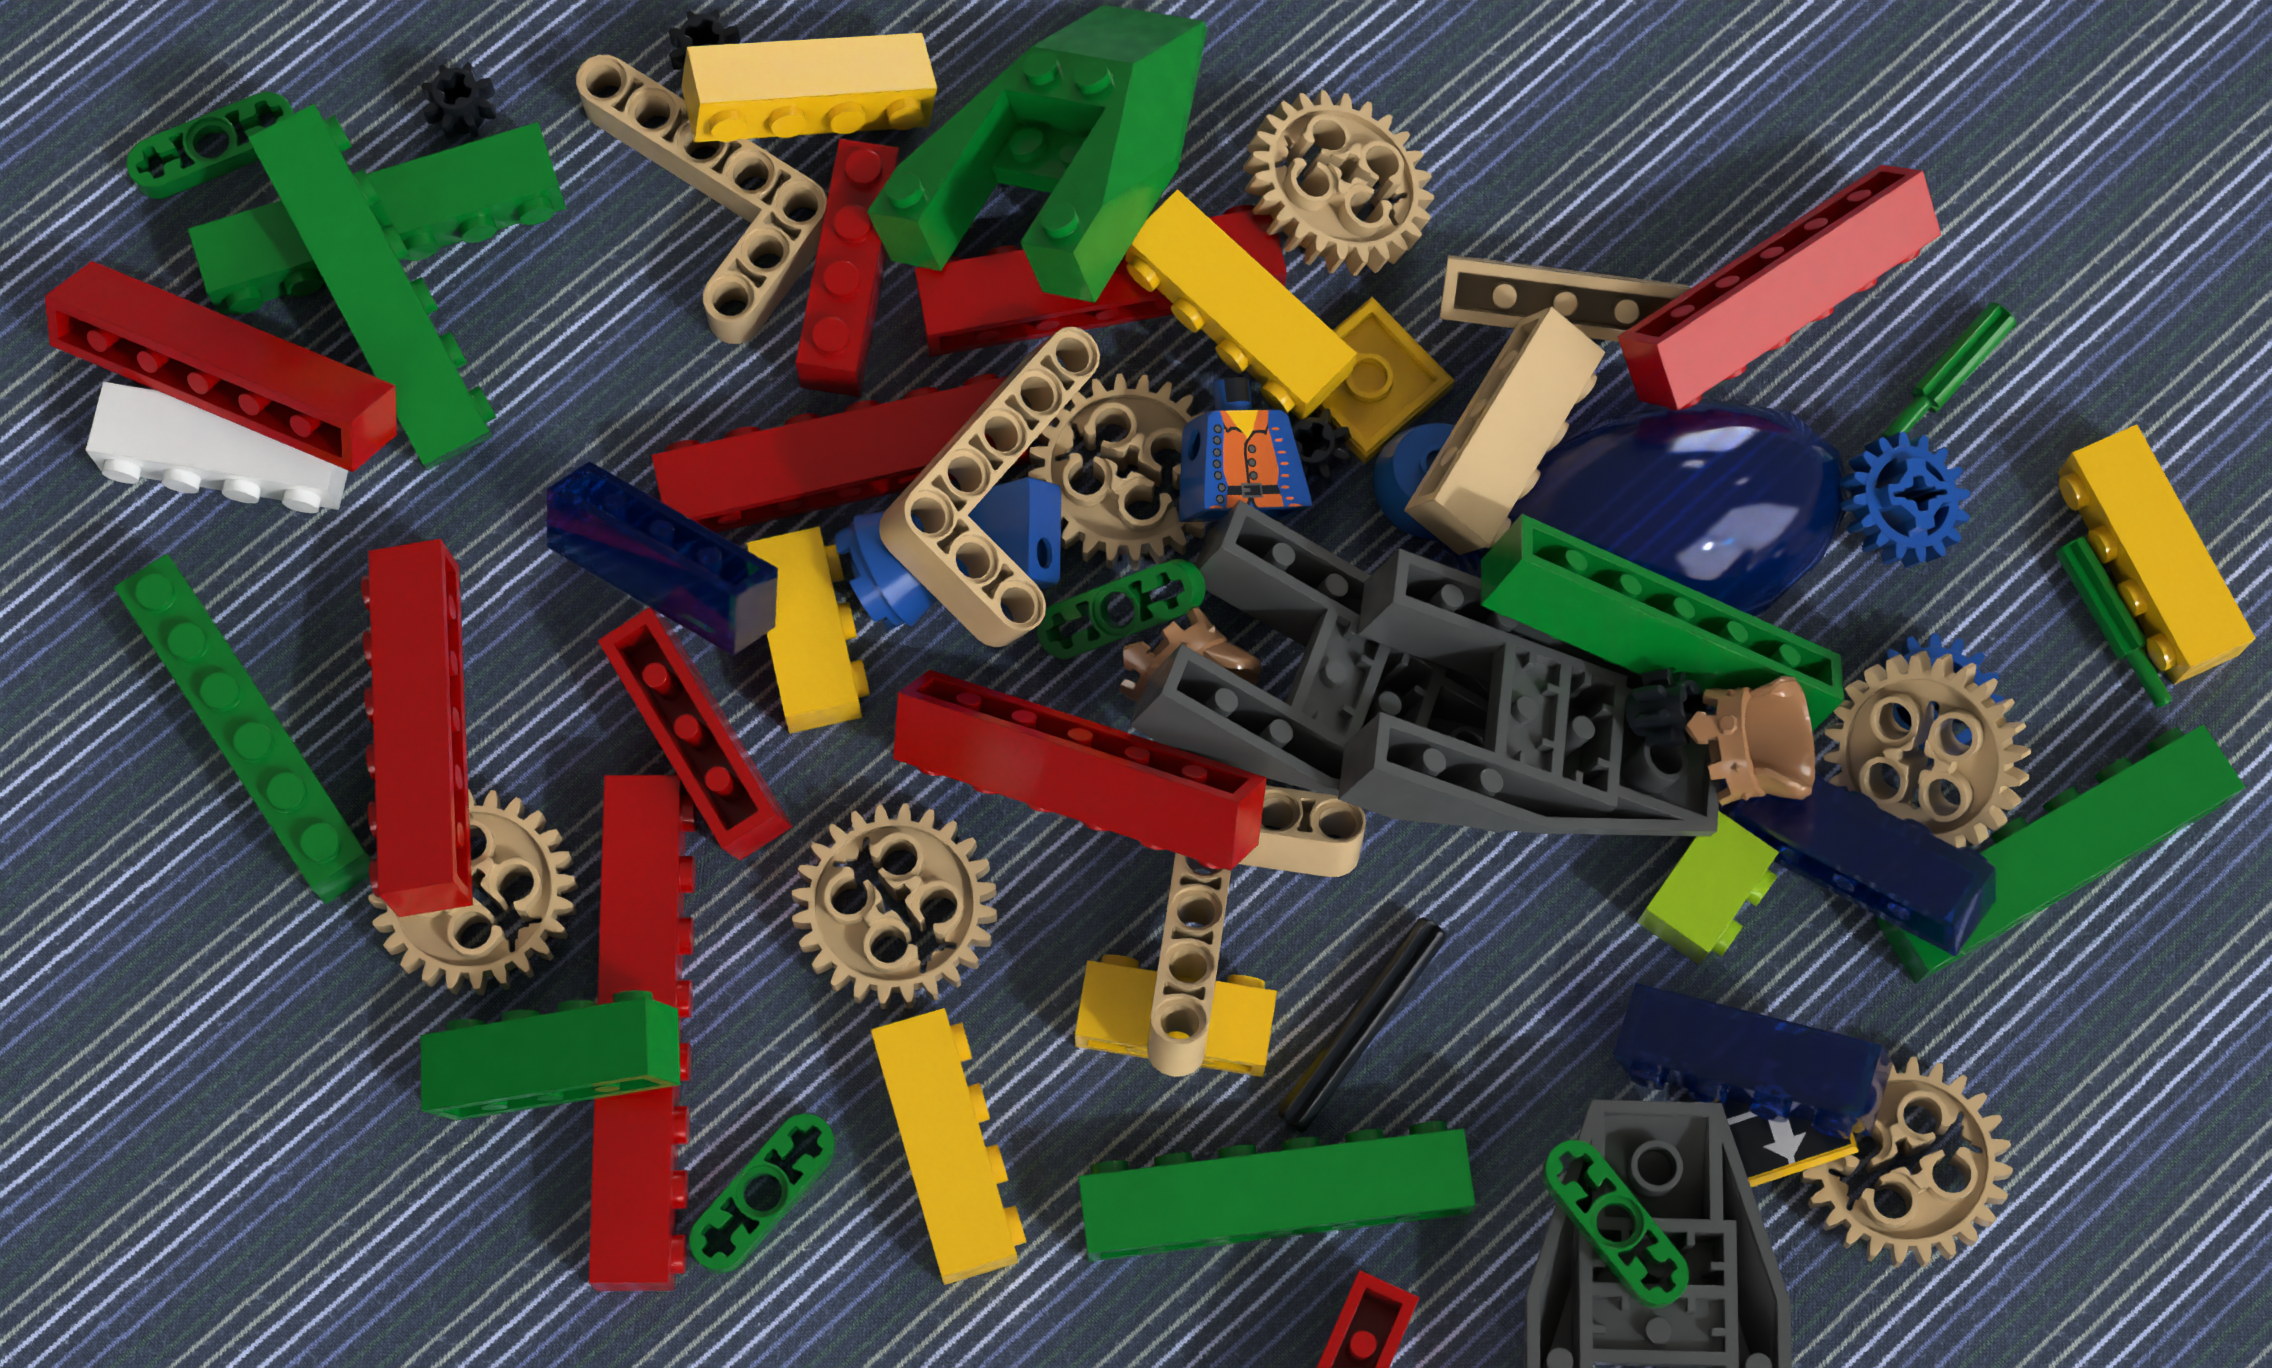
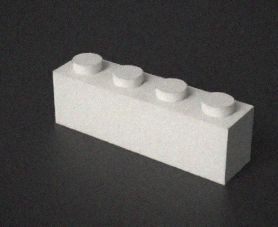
M103 382L86 446V452L102 471V474L118 482L135 484L142 477L160 480L165 487L183 493H198L200 487L221 490L225 497L243 503H257L259 497L282 500V504L287 508L304 513H317L320 507L339 510L348 470L160 391Z

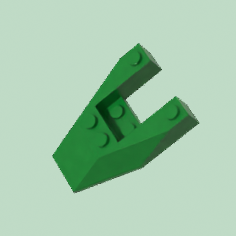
M1102 5L1031 46L900 163L879 192L867 213L890 260L941 271L997 183L1051 193L1020 243L1043 292L1095 303L1179 168L1208 30L1205 21Z

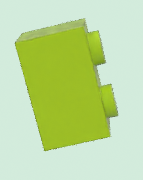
M1718 810L1717 832L1712 836H1696L1637 923L1698 965L1703 962L1711 950L1722 957L1743 927V925L1733 919L1746 900L1757 906L1776 880L1777 875L1768 868L1779 852Z

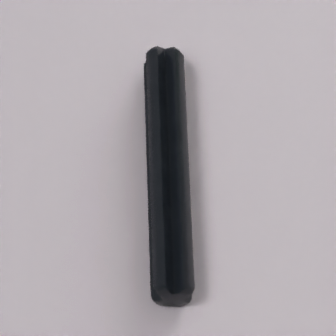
M1424 917L1416 921L1280 1105L1278 1116L1284 1123L1299 1132L1307 1130L1444 944L1446 933L1437 924Z

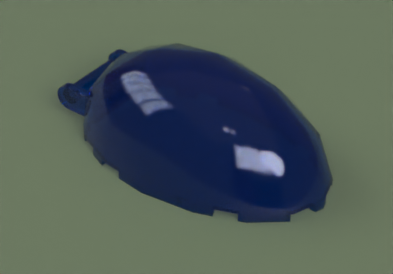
M1705 398L1701 399L1694 406L1683 410L1673 411L1667 407H1660L1611 417L1554 447L1543 456L1537 466L1540 476L1534 487L1523 498L1516 501L1507 517L1511 519L1512 525L1521 514L1529 516L1756 617L1770 609L1794 584L1809 571L1816 568L1824 557L1847 512L1840 509V503L1847 500L1846 489L1840 485L1841 478L1845 477L1844 462L1838 450L1791 411ZM1443 543L1447 552L1453 551L1446 544ZM1479 549L1462 555H1458L1453 551L1462 572L1481 578V560L1483 558Z

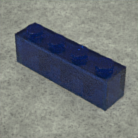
M590 461L547 488V547L733 656L775 627L777 567Z
M1816 770L1812 793L1802 800L1766 794L1762 797H1750L1747 801L1741 799L1733 809L1734 821L1779 852L1773 862L1955 957L1996 901V867L1991 865L1982 854L1968 847L1957 848L1935 837L1922 823L1910 818L1902 820L1880 809L1867 795L1854 790L1847 792L1825 781Z
M1635 983L1613 1051L1614 1057L1626 1073H1628L1627 1078L1640 1086L1654 1090H1664L1666 1083L1689 1089V1096L1704 1103H1722V1106H1725L1727 1099L1750 1105L1749 1111L1753 1114L1775 1122L1785 1123L1789 1115L1813 1121L1811 1127L1816 1131L1840 1139H1849L1851 1132L1871 1137L1893 1065L1884 1046L1881 1044Z

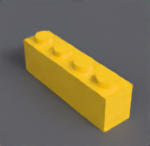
M923 33L687 47L681 85L694 142H731L738 139L791 138L797 135L850 134L856 131L909 130L916 127H929L937 92V85Z
M1178 189L1145 221L1126 252L1125 260L1128 262L1126 268L1130 275L1147 291L1153 292L1157 288L1173 303L1171 306L1173 314L1186 328L1195 333L1201 329L1218 344L1215 347L1217 354L1232 370L1240 374L1246 370L1262 385L1260 392L1273 408L1282 410L1286 414L1291 411L1299 420H1303L1353 372L1357 352Z
M2138 425L2131 426L2072 452L2058 471L2061 494L2066 504L2072 510L2079 511L2089 529L2088 541L2101 563L2108 564L2118 582V594L2132 617H2137L2148 637L2146 647L2154 665L2160 671H2166L2173 685L2238 657L2256 638Z
M942 1008L871 1029L944 1285L1017 1264L1018 1257L1015 1246L1026 1243V1238L1016 1205L1008 1208H1003L997 1184L1008 1181L998 1144L985 1147L979 1123L990 1120L980 1083L968 1086L961 1062L972 1059L962 1022L950 1025L946 1010Z

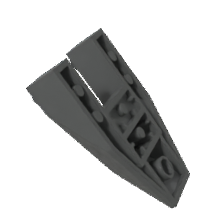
M1239 500L1207 534L1195 566L1201 571L1208 592L1306 647L1286 702L1279 700L1181 644L1149 676L1129 725L1161 744L1240 768L1272 780L1338 796L1344 744L1379 712L1484 748L1490 683L1359 636L1358 630L1364 582L1371 575ZM1479 828L1496 833H1501L1504 831L1498 829Z
M1399 548L1364 582L1358 630L1359 636L1490 683L1484 748L1379 712L1344 744L1338 800L1396 820L1539 834L1712 836L1717 832L1719 801L1716 793L1720 792V779L1711 780L1707 766V764L1712 762L1709 754V744H1696L1690 736V744L1665 749H1662L1660 744L1648 746L1645 736L1640 737L1636 735L1628 723L1626 700L1632 689L1644 687L1642 675L1620 665L1609 663L1597 655L1567 642L1556 640L1546 633L1509 617L1501 616L1495 611L1481 606V578ZM1706 710L1707 716H1713V714Z
M1591 1099L1577 1140L1587 1142L1597 1149L1683 1256L1689 1270L1688 1285L1684 1293L1666 1307L1649 1308L1641 1305L1629 1294L1556 1202L1525 1295L1522 1368H1593V1365L1692 1368H1792L1790 1298L1722 1103ZM1581 1158L1577 1162L1569 1163L1563 1184L1567 1185L1569 1182L1575 1181L1586 1192L1587 1198L1577 1203L1579 1208L1586 1213L1595 1200L1604 1194L1610 1193L1611 1190L1602 1182L1599 1188L1593 1192L1583 1177L1589 1166ZM1607 1206L1599 1211L1596 1222L1597 1228L1605 1239L1611 1242H1622L1630 1238L1633 1232V1220L1625 1209L1619 1206ZM1644 1234L1641 1241L1631 1251L1619 1255V1258L1628 1266L1630 1261L1637 1256L1648 1272L1641 1280L1643 1286L1649 1291L1659 1286L1667 1293L1671 1288L1666 1280L1673 1271L1665 1262L1655 1267L1645 1257L1642 1251L1646 1247L1653 1245V1243Z

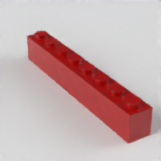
M604 775L597 1005L613 1003V995L615 993L641 990L651 992L655 1001L678 1008L680 1081H690L691 1045L690 1042H681V1018L692 1017L693 987L692 980H682L683 955H693L694 921L693 917H684V894L695 892L696 865L694 856H685L686 832H696L697 806L690 794H687V790L678 775ZM679 1086L594 1099L589 1284L596 1291H674L675 1274H685L687 1241L685 1234H676V1209H687L688 1172L687 1170H677L678 1145H688L690 1113L689 1106H679Z

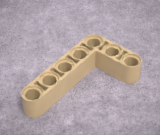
M597 55L587 59L580 66L576 75V85L587 118L594 125L751 223L707 282L703 291V304L712 333L719 340L729 344H741L749 341L759 332L817 253L827 204V197L823 188L809 177L748 139H738L731 142H694L683 98L619 58L611 55ZM605 86L619 88L613 96L607 98L594 96L597 90ZM653 116L668 118V121L663 126L655 129H648L642 126L648 118ZM703 146L717 149V152L707 159L691 157V154L696 149ZM750 177H760L766 180V183L756 190H744L739 187L745 179ZM798 208H810L816 212L811 219L804 222H796L788 218L789 214ZM764 254H775L782 258L776 266L771 268H759L753 264L758 257ZM731 300H739L747 304L741 313L734 316H726L718 312L724 303Z
M1073 326L1062 328L1032 350L891 504L880 519L879 533L888 551L979 641L988 646H1006L1038 626L1045 616L1046 602L1037 584L968 514L1095 373L1099 366V349L1092 336L1080 328ZM1057 356L1065 363L1067 370L1058 362ZM1021 394L1031 403L1032 409L1023 402ZM984 433L993 439L997 450L990 446ZM948 473L958 480L961 491L952 485ZM911 513L921 520L925 533L916 528L912 522ZM956 558L965 564L969 577L959 570ZM1001 602L1011 611L1013 622L1002 612Z
M1266 785L1259 844L1239 864L1325 877H1340L1348 874L1357 866L1360 858L1366 826L1365 813L1361 807L1338 800V796ZM1264 826H1275L1280 829L1272 830ZM1333 834H1334V835H1337V836H1341L1342 838H1340V839H1335V838L1329 837V836H1327V835H1333ZM1175 853L1147 1044L1148 1058L1152 1066L1161 1073L1172 1077L1186 1076L1195 1072L1201 1066L1205 1057L1231 875L1230 870L1207 868L1200 865L1196 859ZM1205 869L1210 871L1211 873L1201 874L1193 870ZM1196 922L1204 925V927L1193 928L1184 923ZM1179 976H1188L1194 978L1197 981L1193 983H1185L1182 981H1178L1176 978ZM1179 1031L1186 1033L1190 1037L1176 1039L1166 1033Z

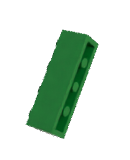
M632 990L618 992L613 995V1003L596 1005L595 1002L588 1000L564 1001L557 1004V1012L542 1015L535 1010L506 1011L501 1013V1022L485 1024L484 1021L477 1019L452 1020L446 1023V1031L420 1035L421 1111L455 1121L681 1085L678 1008L653 1000V994L648 991Z

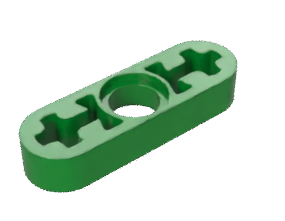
M274 92L254 94L138 142L128 154L126 162L127 171L143 195L153 199L171 197L260 160L250 141L242 145L234 125L241 123L244 133L248 138L264 129L260 118L264 114L272 113L277 123L291 116L294 112L289 102L280 94ZM210 133H222L229 138L228 147L222 155L215 158H205L197 153L198 143L204 136ZM184 147L193 165L187 168L184 166L182 158L177 151L178 148ZM160 158L164 164L163 170L165 174L159 178H154L150 173L151 166L149 162Z
M1173 559L1154 565L1049 606L1045 610L1043 620L1037 626L1038 639L1042 647L1050 655L1057 658L1067 659L1184 616L1192 608L1199 607L1206 591L1204 577L1193 563L1184 559ZM1170 580H1181L1184 591L1179 593L1177 597H1169L1152 603L1149 591L1168 585ZM1114 592L1125 594L1133 604V619L1127 626L1115 623L1109 615L1108 601ZM1090 616L1093 624L1092 627L1078 631L1072 636L1062 637L1059 626L1064 625L1066 621Z
M798 1114L785 1121L696 1221L690 1232L689 1246L694 1258L704 1269L713 1273H728L740 1267L831 1164L836 1153V1141L830 1126L822 1118L813 1114ZM816 1130L821 1133L816 1141L821 1153L816 1158L804 1154L796 1161L791 1168L794 1173L802 1177L792 1185L785 1172L768 1161L774 1154H778L781 1161L785 1164L796 1150L791 1139L792 1136L798 1131L802 1135L808 1136ZM759 1176L773 1177L780 1183L782 1189L781 1198L777 1205L767 1211L754 1210L745 1201L747 1185L751 1180ZM732 1202H735L737 1208L746 1219L759 1225L749 1234L741 1223L730 1237L735 1247L733 1253L727 1257L724 1253L717 1252L710 1258L705 1255L710 1244L704 1236L711 1228L722 1233L731 1225L735 1218L732 1214L726 1212L725 1209Z
M1568 1140L1558 1144L1550 1152L1542 1168V1179L1547 1191L1634 1300L1649 1308H1663L1672 1304L1684 1293L1689 1281V1270L1683 1256L1596 1148L1581 1140ZM1564 1156L1572 1163L1577 1162L1581 1158L1587 1162L1589 1168L1583 1177L1593 1192L1599 1188L1602 1182L1611 1190L1610 1193L1604 1194L1595 1200L1586 1213L1577 1205V1203L1587 1198L1586 1192L1577 1182L1572 1181L1564 1185L1558 1178V1175L1564 1168L1559 1159ZM1607 1206H1619L1625 1209L1633 1220V1232L1630 1238L1622 1242H1611L1605 1239L1598 1231L1596 1223L1601 1209ZM1644 1234L1653 1243V1245L1646 1247L1642 1251L1645 1257L1655 1267L1665 1262L1673 1271L1666 1280L1671 1288L1667 1293L1659 1286L1652 1288L1650 1291L1643 1286L1641 1280L1648 1272L1637 1256L1630 1261L1628 1266L1619 1258V1255L1631 1251L1641 1241Z

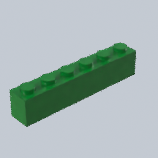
M312 104L249 136L248 139L374 375L381 380L395 385L396 416L423 466L429 471L493 438L494 436L487 422L497 417L480 385L468 390L458 371V368L468 364L451 331L441 336L437 332L429 314L439 310L423 278L420 277L411 282L400 260L410 256L393 222L382 228L371 206L381 202L364 168L355 173L351 171L342 152L351 148L352 145L335 114L324 119L316 105Z
M538 122L367 174L381 202L371 206L382 228L393 222L410 256L404 259L409 261L426 259L434 255L439 248L460 241L477 243L487 240L495 235L497 230L519 223L523 225L540 224L549 220L555 212L567 209ZM281 200L188 228L206 292L218 313L223 315L227 313L234 315L251 313L261 308L266 301L285 295L293 297L306 296L318 291L322 284L325 283Z
M1524 514L1517 518L1481 560V606L1493 610L1501 616L1509 617L1546 633L1556 640L1567 642L1597 655L1609 663L1620 665L1640 675L1643 672L1670 668L1672 673L1684 671L1686 673V681L1692 680L1696 682L1701 688L1703 695L1705 689H1737L1740 686L1741 688L1750 687L1754 690L1781 676L1795 677L1805 695L1812 732L1844 701L1840 654Z
M168 553L114 586L125 606L318 897L326 905L368 878L369 864L372 858Z
M2204 724L2185 735L2179 727L2167 731L2146 746L2151 755L2133 765L2127 756L2115 761L2094 776L2099 785L2081 795L2075 786L2063 791L2042 806L2047 814L2028 825L2021 816L1990 835L1994 845L1975 855L1972 849L1967 847L1937 866L1942 875L1922 886L1919 879L1915 877L1888 893L1885 899L1889 906L1884 909L1875 921L1916 984L2217 810L2245 789V785Z
M1430 1121L1409 1126V1135L1384 1138L1382 1129H1365L1345 1134L1346 1143L1320 1146L1319 1137H1300L1281 1142L1282 1151L1257 1154L1256 1146L1248 1144L1221 1148L1218 1150V1159L1193 1162L1192 1153L1181 1152L1155 1157L1154 1167L1129 1170L1128 1161L1125 1160L1093 1164L1090 1166L1091 1174L1078 1176L1088 1262L1470 1215L1475 1207V1198L1464 1128L1448 1130L1446 1121Z

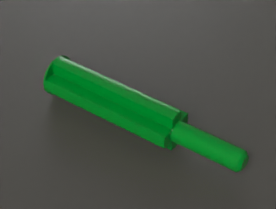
M1995 302L1988 303L1986 309L1914 386V390L1911 392L1914 399L1881 434V437L1886 439L1899 432H1906L1907 434L1927 411L1937 413L2006 335L2016 328L2017 322L2014 316L2002 305Z
M2087 536L2069 541L2054 553V556L2058 557L2119 661L2123 659L2128 660L2155 707L2162 708L2171 702L2172 697L2143 650L2148 642L2088 543Z

